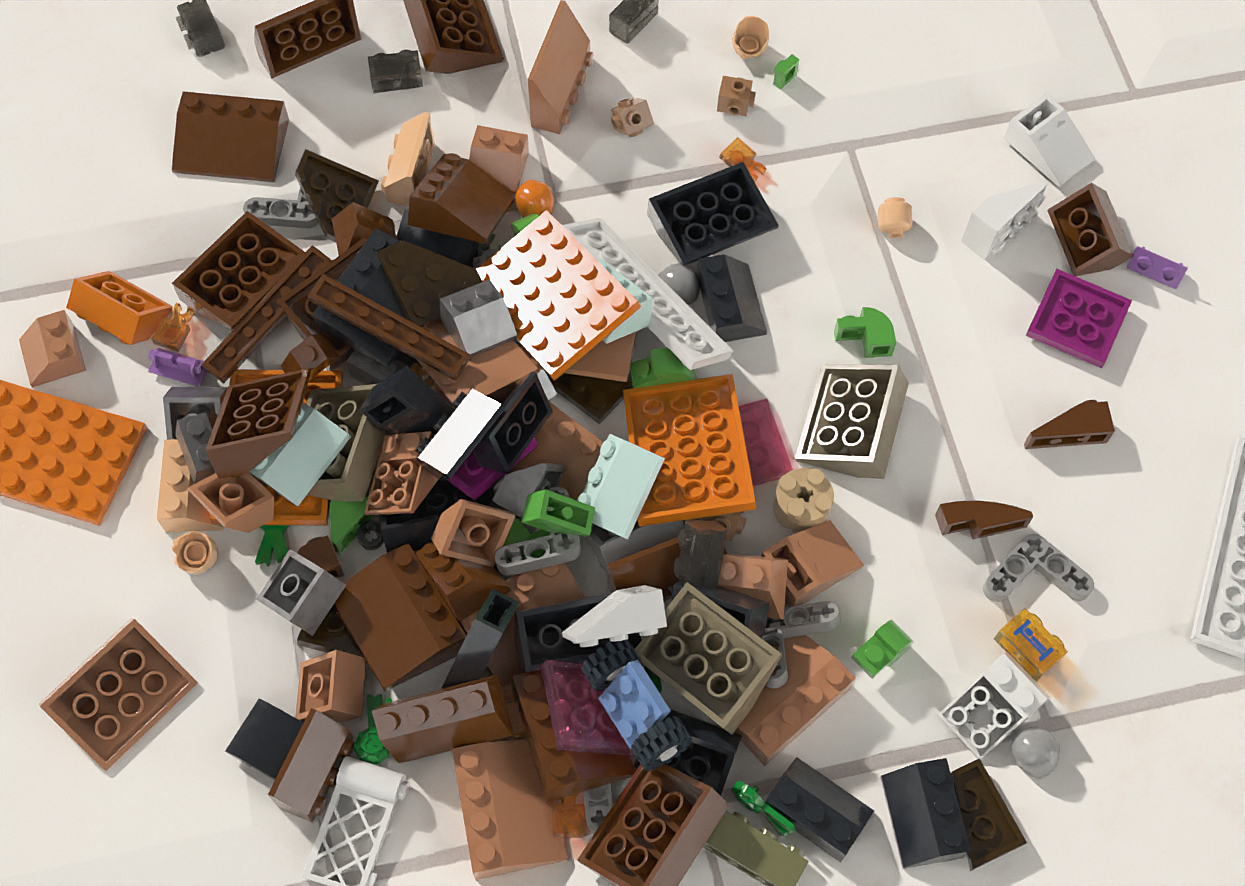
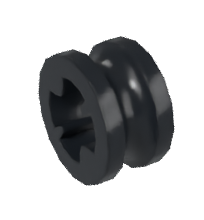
M369 521L359 527L357 536L360 545L364 549L377 550L383 545L384 539L380 524ZM370 531H375L377 538L367 541L365 534L367 532L371 534Z

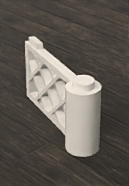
M346 756L339 768L333 795L302 878L327 886H349L346 884L342 872L358 864L363 875L359 886H374L378 874L372 871L395 805L399 799H405L409 789V782L405 781L406 774ZM341 795L351 797L357 807L355 811L343 817L340 816L337 809ZM358 800L367 802L368 804L361 807ZM375 805L386 808L382 821L370 827L364 811ZM335 814L337 820L331 823ZM360 814L366 830L350 838L344 822ZM340 825L346 840L330 848L326 840L327 832L329 829ZM379 828L375 838L373 831ZM369 834L373 842L372 850L370 853L359 857L353 842ZM324 844L326 851L320 853ZM349 844L355 861L339 868L333 852ZM328 855L335 871L324 877L313 874L317 861ZM368 859L366 867L364 868L362 862ZM338 875L341 883L330 879Z

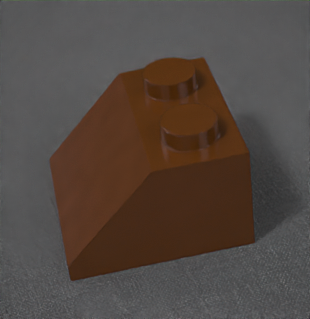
M354 202L332 218L338 255H341L361 239L365 238L367 240L375 228L397 239L393 219Z

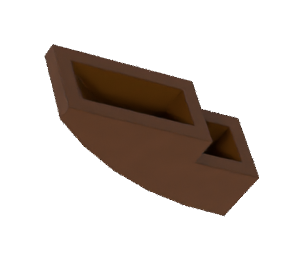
M979 500L942 503L935 514L942 535L969 530L973 540L1027 528L1034 517L1032 511L1023 508Z

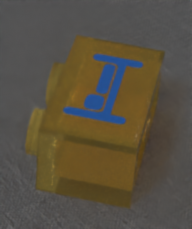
M1026 608L1002 627L994 637V640L1036 682L1068 653L1062 640L1056 635H1051L1043 626L1041 619L1034 613H1030Z

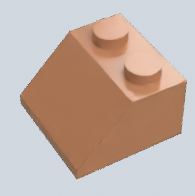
M477 125L470 148L469 160L516 194L529 154L528 134Z
M65 310L36 318L19 339L31 387L86 371L75 326Z
M250 472L235 478L226 477L221 479L215 473L189 487V492L225 528L250 533L273 520L274 496Z
M460 499L441 514L431 540L440 555L494 567L496 563L495 554L503 546L516 515L512 512Z
M719 554L716 584L770 603L767 618L784 619L788 560L743 554Z
M335 650L301 662L295 718L304 722L311 708L336 722H346L361 717L364 705L363 688L366 677L365 658Z

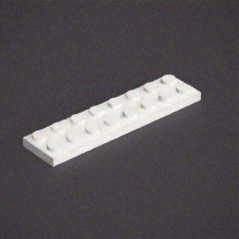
M601 218L562 225L596 260L601 258L653 298L651 320L648 328L689 370L730 358L733 350Z
M1239 437L1235 441L1190 641L1245 659V438Z

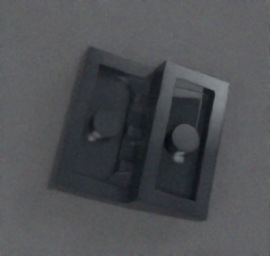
M259 698L224 752L275 781L303 722Z

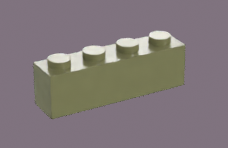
M726 811L703 848L765 886H796L809 862L804 858L805 854L795 846L788 845V847L780 844L776 841L777 836L764 828H761L759 831L749 825L750 820L738 812L731 814Z

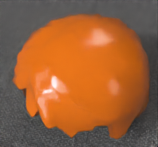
M533 179L527 180L516 191V205L523 218L531 214L541 215L546 210L552 215L554 196L552 189L546 183Z

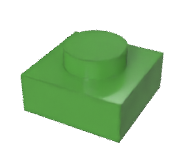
M791 54L787 59L779 61L774 68L773 85L780 90L797 75L799 59Z

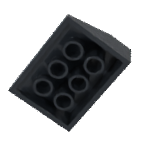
M744 162L661 193L648 200L647 216L658 236L682 266L698 261L699 258L708 257L779 227Z
M375 228L337 282L407 319L376 254L379 250L401 241ZM320 306L312 314L321 331L386 367H389L400 351Z
M438 480L414 513L379 515L386 552L393 551L408 543L413 551H418L427 543L433 542L431 538L441 514L460 499L498 509L497 503L492 501L495 496L493 486L474 501L448 480L443 482Z

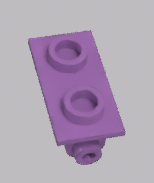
M1144 246L1136 247L1133 252L1134 257L1131 258L1126 267L1174 289H1177L1188 267L1183 266V263H1176L1146 250Z
M161 348L149 351L148 359L152 360L148 370L149 373L200 387L207 372L201 365L204 362L203 360Z

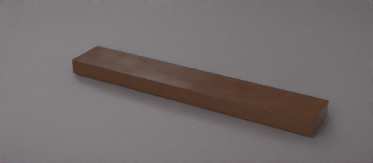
M312 245L201 364L202 367L224 384L286 317L277 304V300L332 260Z
M322 274L308 295L309 301L457 381L471 359V354L325 274Z

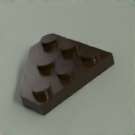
M305 149L295 172L298 183L326 239L336 242L332 218L352 202L368 208L379 182L377 179Z
M404 240L376 253L407 319L420 327L441 318V298L483 282L478 270Z

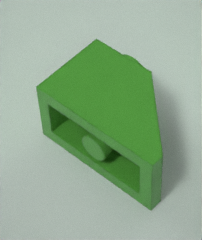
M545 489L527 494L521 523L548 532L590 536L595 507Z
M365 496L364 501L340 502L331 500L330 502L331 541L335 551L340 555L357 537L359 527L376 517V515L364 514L368 496Z

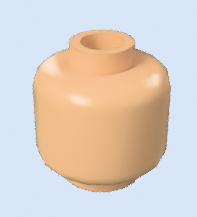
M900 197L884 200V203L878 207L879 230L888 234L889 238L903 237L904 233L912 228V206L905 202L904 198Z

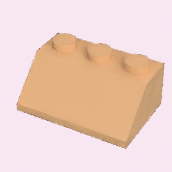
M424 112L403 123L400 133L395 135V151L388 158V175L383 177L381 189L385 192L387 203L409 206L410 195L427 174L435 145L430 113Z
M164 440L157 510L158 522L165 532L223 531V525L212 524L210 512L189 492V487L194 485L178 440Z

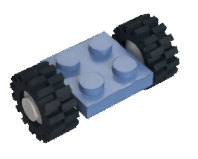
M628 639L607 643L604 648H598L595 654L592 653L588 656L590 659L583 662L584 665H582L581 669L596 692L599 690L600 692L604 691L598 699L645 771H652L656 767L660 768L664 763L668 764L671 762V759L677 758L680 752H684L687 746L691 745L693 739L679 717H669L662 722L671 710L640 664L641 659Z

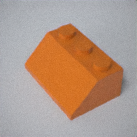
M106 271L75 278L66 308L76 313L77 317L94 323L101 331L115 335L122 343L134 345L148 340L172 312L173 306L113 272Z

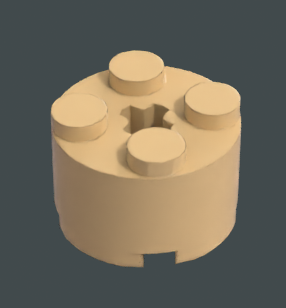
M799 468L786 473L780 478L774 497L773 512L779 524L783 527L786 526L794 533L824 523L829 516L834 501L833 487L823 472L816 468Z

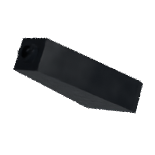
M494 589L491 590L474 619L441 689L482 678L520 602Z

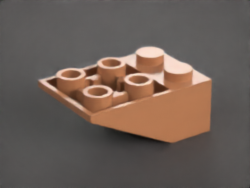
M431 431L384 436L364 514L414 513L439 480L414 460L418 455L415 449L425 437L429 440L433 437L434 434Z
M831 520L790 535L764 550L761 557L788 560L785 601L789 607L803 605L864 567V564Z

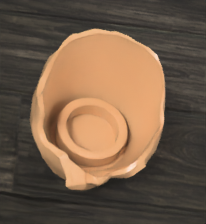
M746 16L738 23L733 33L732 44L740 58H756L764 53L769 42L768 24L755 16Z
M191 531L177 537V539H173L174 546H172V551L176 554L174 562L180 570L188 574H202L215 565L218 558V549L215 541L209 535Z

